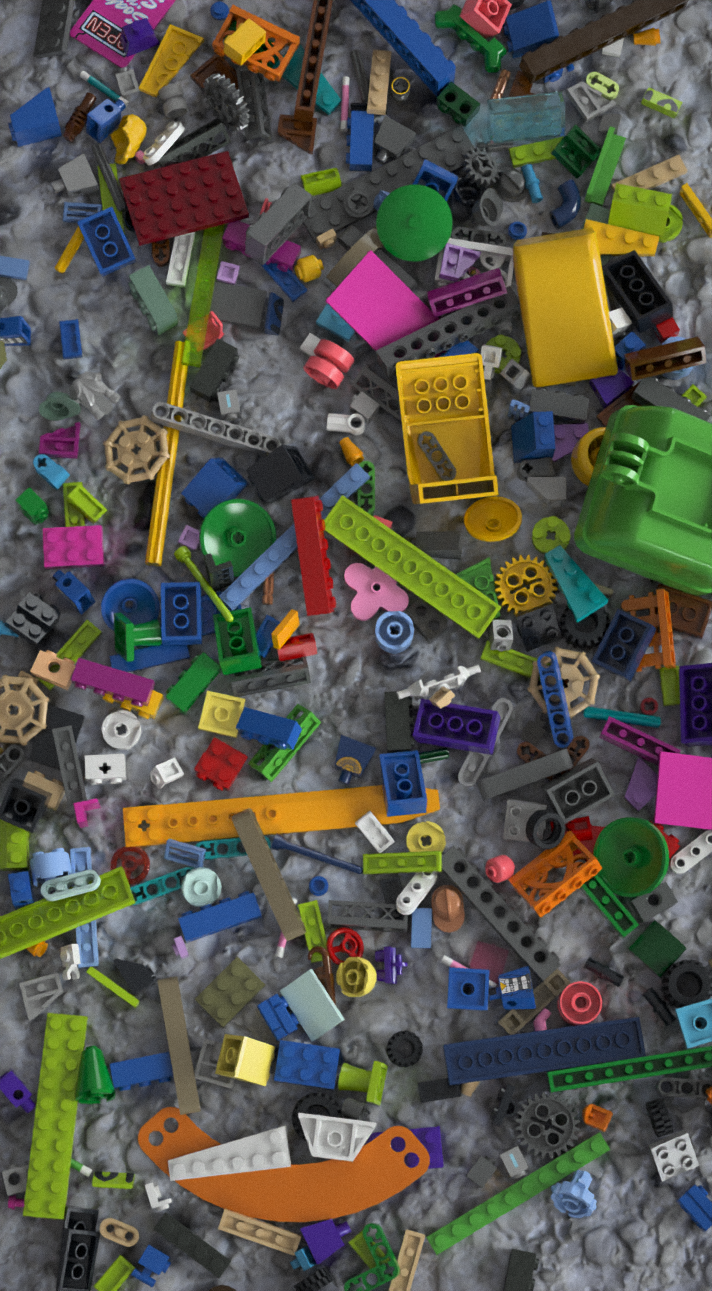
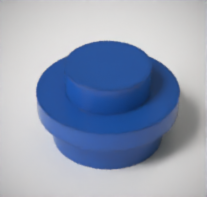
M224 2L214 3L210 9L211 16L216 20L225 19L229 14L227 4Z
M513 222L508 228V234L513 240H520L526 236L527 228L522 222Z
M316 876L310 880L309 890L313 895L322 896L328 891L329 885L324 877Z

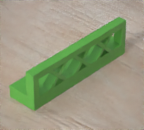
M611 126L609 127L584 201L601 207L606 198L626 140L625 137L614 134L615 128Z
M299 704L286 717L287 719L297 721L302 728L294 749L286 748L282 750L275 747L270 750L273 744L269 743L268 745H263L248 763L270 782L277 777L321 723L311 711ZM300 711L303 712L300 718L295 719ZM265 757V760L258 766L259 760Z

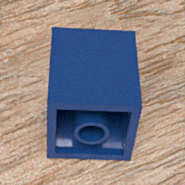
M551 0L507 16L505 24L502 26L503 34L508 37L506 45L508 52L512 54V58L522 57L529 51L534 52L545 43L548 45L559 37Z
M50 87L45 88L10 115L11 122L8 125L12 140L17 141L18 147L62 136Z
M553 411L533 412L511 425L514 463L545 457L553 458L556 449Z
M223 457L208 460L181 494L185 497L184 500L189 505H194L198 509V514L204 518L217 504L235 499L250 483Z

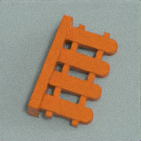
M657 589V595H654V592H648L647 597L635 598L634 595H629V599L621 603V608L624 611L630 612L632 616L653 625L657 629L648 648H654V653L643 656L636 672H642V668L655 666L656 669H662L661 665L668 669L676 668L669 592L665 589ZM650 609V615L637 617L636 611Z

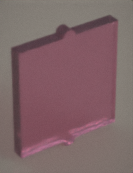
M477 941L469 969L490 970L489 980L499 984L498 976L503 973L509 950L496 947L495 944L490 945Z

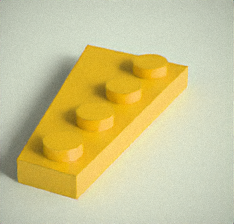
M170 24L139 86V90L157 98L159 95L158 91L168 85L201 46L204 38Z
M588 219L585 220L583 229L591 227L594 229L600 256L612 255L620 257V255H625L635 250L639 257H655L659 236Z

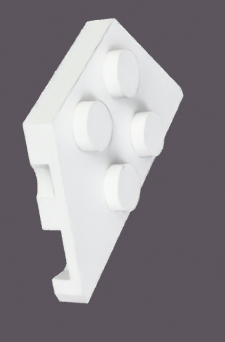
M298 1113L312 1157L353 1162L377 1124L375 1122Z

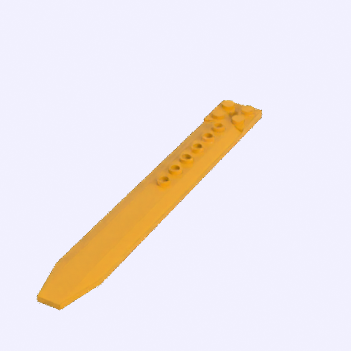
M382 785L123 808L126 848L166 845L168 839L188 843L240 838L233 824L232 816L248 808H251L255 814L264 836L276 835V833L288 834L357 827L355 822L368 811L373 813L381 825L399 824L440 810L439 794L436 789L425 788L427 796L426 813L390 817L386 815ZM142 821H146V824H150V827H147L146 831H142V828H138V826L142 824Z

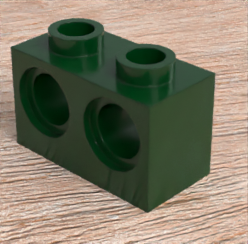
M450 82L437 97L436 105L442 113L449 114L455 123L462 124L465 127L480 110V103L453 82ZM452 98L454 101L447 102L445 99ZM467 109L469 112L464 114L460 110Z

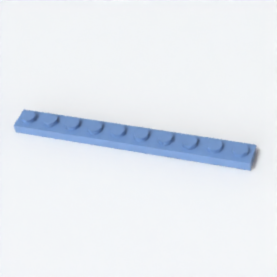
M357 463L319 499L323 504V510L321 511L322 519L325 520L342 495L349 499L370 479V476ZM293 524L219 595L221 601L232 611L298 549L295 525Z

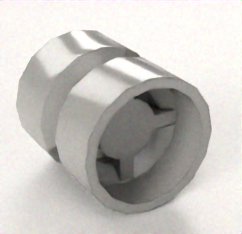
M170 84L158 91L161 103L164 104L163 110L166 118L175 119L188 113V106L186 100L183 99L184 93L180 84Z

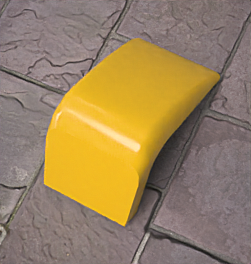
M591 227L517 240L513 245V263L533 386L538 388L616 375L618 373L600 252L594 229Z
M479 353L398 362L396 364V375L408 482L413 504L499 495L497 475L495 476L482 356ZM421 432H431L456 468V476L453 480L444 481L438 476L417 443V437ZM423 436L424 440L422 441V444L426 443L429 446V449H426L427 452H429L430 449L437 447L436 444H434V446H431V444L429 443V440L431 439L430 436ZM438 450L434 451L431 455L432 460L435 462L440 461L442 458L441 452ZM445 460L442 464L437 465V468L441 466L445 471L443 473V476L446 475L450 477V472L452 470L451 468L447 469L444 466V464L447 463V461Z

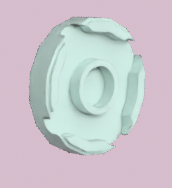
M198 867L185 875L182 880L181 889L184 898L190 904L202 907L214 903L221 893L222 886L219 877L214 871L209 868Z

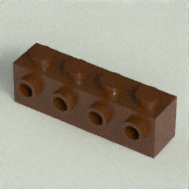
M698 336L624 354L626 372L632 381L707 363L705 346Z

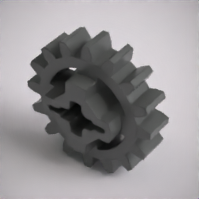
M478 147L475 150L471 149L463 157L464 161L461 163L464 166L462 172L467 173L465 178H470L471 184L476 182L477 187L483 185L484 188L488 185L491 187L500 178L499 174L501 173V170L497 169L500 163L495 162L497 157H492L491 151L486 153L485 148L481 151Z

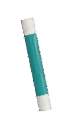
M85 71L80 73V78L114 101L122 100L127 107L129 101Z

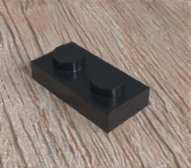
M399 875L379 881L386 904H396L398 896L403 891ZM397 910L390 914L393 918L404 916Z
M447 1078L417 1083L421 1103L461 1097L459 1084L449 1086Z

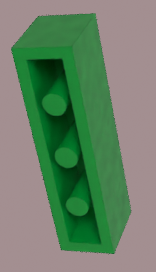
M597 874L580 887L582 892L622 939L638 927L637 921Z

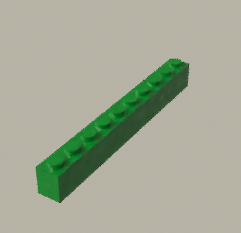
M712 1046L547 1072L549 1093L710 1068L712 1067Z

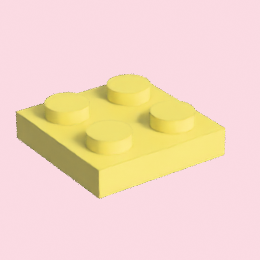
M207 691L198 730L237 738L238 730L236 725L243 712L246 700Z

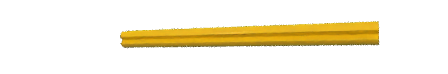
M175 341L167 404L183 408L191 343L187 341ZM180 415L174 416L175 421L181 422ZM163 426V428L168 432L167 444L170 458L164 462L157 472L145 558L146 565L156 567L162 565L180 432Z

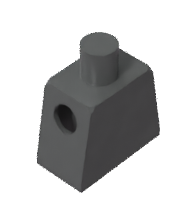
M385 116L374 142V149L378 151L375 160L384 165L388 158L395 160L401 157L415 142L416 132Z

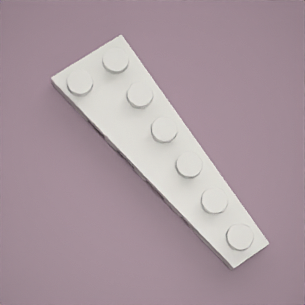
M286 1126L168 1160L170 1181L291 1166Z

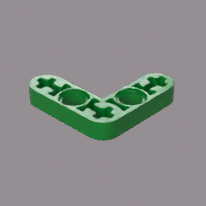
M370 1223L363 1229V1237L377 1266L348 1280L344 1285V1291H350L352 1282L354 1285L361 1282L364 1284V1286L357 1288L356 1291H371L398 1277L400 1273L399 1264L379 1224ZM370 1227L372 1229H377L375 1237L377 1240L381 1238L382 1242H378L372 1245V1242H374L375 1239L373 1236L368 1235V1232H370ZM379 1245L386 1248L387 1252L384 1257H379L376 1253ZM390 1257L391 1261H387V1263L390 1267L395 1268V1270L392 1272L393 1276L390 1273L386 1274L385 1270H387L388 1267L386 1263L381 1264L380 1261L386 1260ZM374 1273L377 1276L375 1285H370L367 1282L368 1274Z

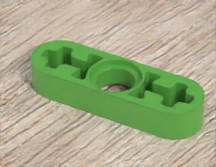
M363 461L359 466L364 469V466H368V469L372 470L368 472L372 481L368 480L364 483L370 485L372 491L364 494L361 491V487L358 489V506L360 508L364 507L365 503L364 499H360V497L368 499V506L372 508L367 513L372 516L375 512V467L370 461Z

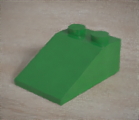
M251 607L229 611L233 616L232 622H227L221 613L214 614L213 620L218 657L223 675L262 668Z

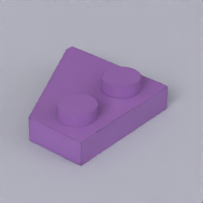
M447 243L443 251L439 278L453 282L459 281L479 259L481 252Z
M588 423L554 425L556 449L553 455V463L572 453L577 441L589 432Z
M640 757L636 761L624 799L637 812L656 795L658 776Z

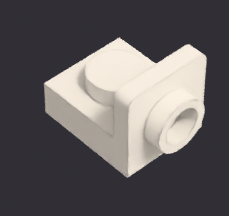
M176 758L156 765L150 772L151 781L158 789L184 775Z
M153 1182L146 1184L145 1188L152 1209L157 1208V1211L169 1208L168 1204L172 1203L171 1198L159 1202L158 1198L162 1197L159 1186H154Z

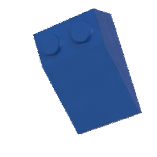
M424 159L412 185L427 186L438 192L447 202L458 176Z
M418 750L379 754L387 817L426 813L427 796Z

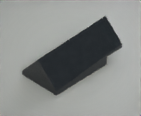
M72 1205L65 1207L56 1291H91L100 1232L96 1231L99 1210Z

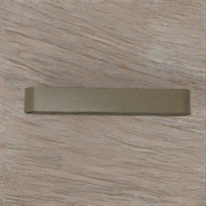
M248 808L233 815V824L285 939L290 941L305 934L306 928L252 809Z
M178 977L158 979L180 1115L200 1112Z

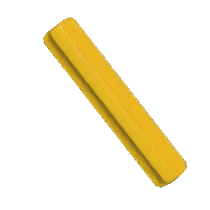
M79 226L55 266V270L59 273H65L84 240Z

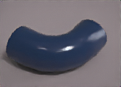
M573 179L564 182L557 188L563 200L562 205L549 212L552 224L557 229L575 219L580 210L581 196Z

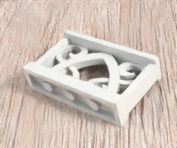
M449 238L447 242L449 244L481 252L480 262L489 271L501 268L504 261H509L508 274L501 269L500 271L505 279V286L510 285L511 287L514 269L513 248ZM444 248L439 252L434 286H438V288L454 283L453 281L439 278ZM485 259H493V261L490 262V264H492L493 266L487 264ZM465 273L461 279L463 280L469 278L470 276L467 273Z

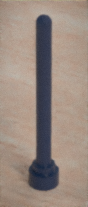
M276 833L271 849L279 851V849L283 850L284 848L357 874L363 873L361 866L288 842L283 838V835Z

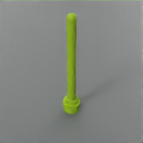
M186 546L178 548L174 552L175 558L178 562L185 563L226 621L232 622V614L191 560L189 549Z

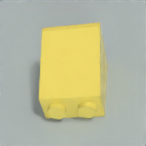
M225 1034L215 1074L255 1085L266 1086L270 1077L271 1062L275 1056V1046L245 1036Z

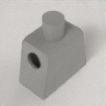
M81 154L58 169L61 179L51 182L55 193L66 189L69 198L99 192L98 184L85 154Z

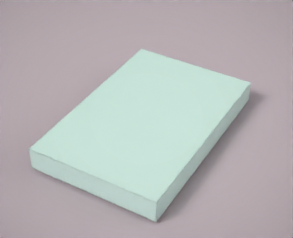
M313 969L308 970L280 990V993L284 996L312 1042L345 1020Z

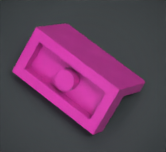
M97 798L73 803L77 823L80 828L88 827L85 811L101 808Z

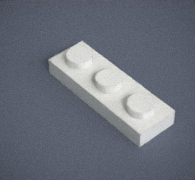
M195 232L175 237L166 285L185 288Z

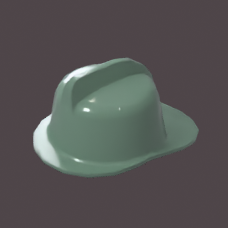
M51 392L47 395L45 401L39 405V413L44 418L52 421L73 417L81 412L79 404L70 399L67 393Z

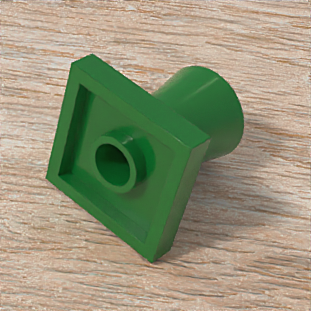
M121 612L113 613L114 648L127 662L134 661V646L161 645V627L157 619L133 625V622Z

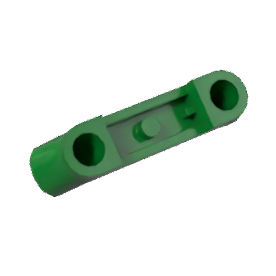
M453 4L448 10L435 13V27L437 29L452 28L455 30L460 39H465L474 51H479L484 56V66L487 72L496 73L501 69V58L507 54V50L497 39L493 38L488 42L460 17L462 11L460 7Z

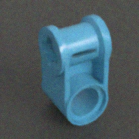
M45 454L37 455L33 460L36 472L56 490L70 476L63 467L56 464ZM40 463H42V464H45V463H46V467H44V466H41V467H40L39 464H40Z

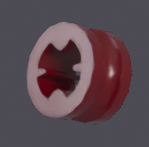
M645 698L640 704V711L644 715L653 716L658 710V703L653 698ZM652 703L654 710L646 711L644 704Z

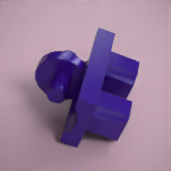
M388 946L384 947L383 950L375 951L376 962H384V970H376L377 981L397 984V975H402V968L408 967V963L402 962V955H396V948Z

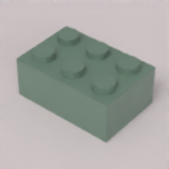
M148 265L130 274V282L128 283L130 294L134 300L137 299L138 307L142 315H146L150 329L156 331L159 336L178 326L177 313L150 266Z

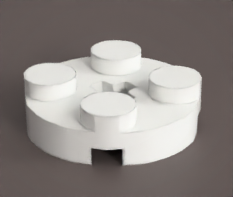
M126 710L111 713L102 724L103 738L114 749H131L141 737L140 722L133 713ZM124 725L127 732L119 735L116 728H121Z

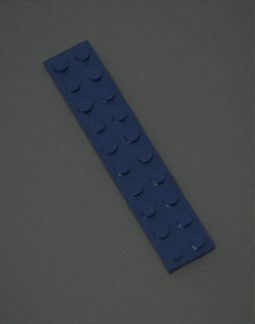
M639 1017L442 1045L449 1086L646 1056Z

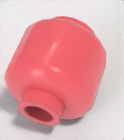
M499 855L489 859L485 866L486 875L495 883L511 878L515 869L514 862L506 855Z

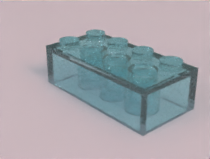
M562 92L487 100V130L490 143L565 136V102Z

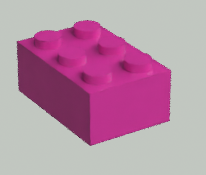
M102 526L43 528L44 567L46 569L104 566Z

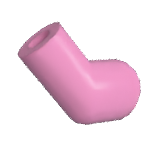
M543 1008L533 1022L535 1032L547 1030L546 1021L552 1013L546 1008Z

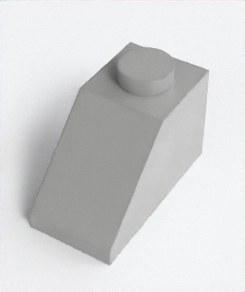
M527 477L526 486L545 504H550L551 507H560L562 504H565L566 477Z

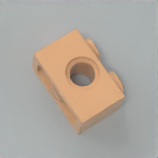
M40 650L30 670L31 674L68 691L72 683L71 678L76 666L74 665L75 662L68 658L63 660L57 658V654L52 651L46 650V652ZM52 665H59L60 669L58 672L52 673L50 672V667Z

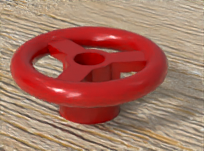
M346 927L338 928L327 939L326 948L330 959L335 964L340 965L345 962L334 954L337 952L346 953L349 957L362 958L364 944L360 935L353 929ZM345 933L340 945L332 947L335 937Z

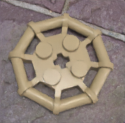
M145 415L136 419L120 420L108 439L103 442L106 470L112 472L123 480L124 484L128 485L132 482L147 479L153 480L164 462L170 458V454H168L167 430L158 426ZM140 426V430L129 432L127 429L130 427ZM147 427L156 434L152 437L146 433ZM123 431L125 435L120 438L118 444L114 443ZM157 441L160 442V452H157L156 449ZM138 446L141 450L136 455L133 449ZM112 448L117 449L118 459L113 461ZM158 457L153 466L149 468L150 461ZM123 464L128 467L127 473L119 469L118 466ZM145 469V471H146V472L134 474V471H136V470Z
M558 646L552 652L557 656L561 678L569 680L567 683L568 687H564L570 719H573V716L590 705L595 704L598 680L601 677L586 657L585 652L566 650ZM561 656L576 659L577 661L574 664L564 663ZM543 657L544 664L552 661L550 657ZM534 661L532 663L533 670L530 685L527 689L542 709V713L546 714L548 712L545 700L538 691L542 689V685H538L539 670L537 661ZM580 662L589 676H583L577 666ZM547 676L549 684H556V679L553 676ZM590 680L588 695L582 692L584 681ZM551 695L552 702H560V698L557 695ZM579 696L585 699L571 708L570 702Z
M5 674L0 679V689L5 688V692L0 695V743L21 744L25 746L42 729H46L49 698H46L32 677H14ZM10 684L23 685L21 691L11 690ZM28 689L33 692L38 700L32 701L26 694ZM12 705L18 707L17 714H10L12 710L10 707ZM40 705L38 720L33 718L35 714L34 706ZM30 722L35 724V726L24 735L22 729L26 727ZM7 729L17 730L18 736L5 735Z

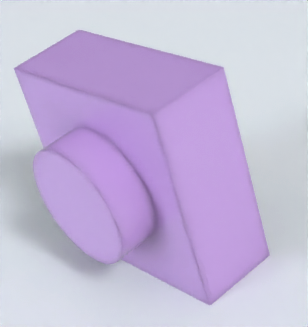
M221 261L216 278L217 281L235 285L240 266Z
M186 525L178 540V544L196 551L199 546V530Z
M182 936L174 938L176 944L172 946L176 956L180 955L182 959L189 957Z

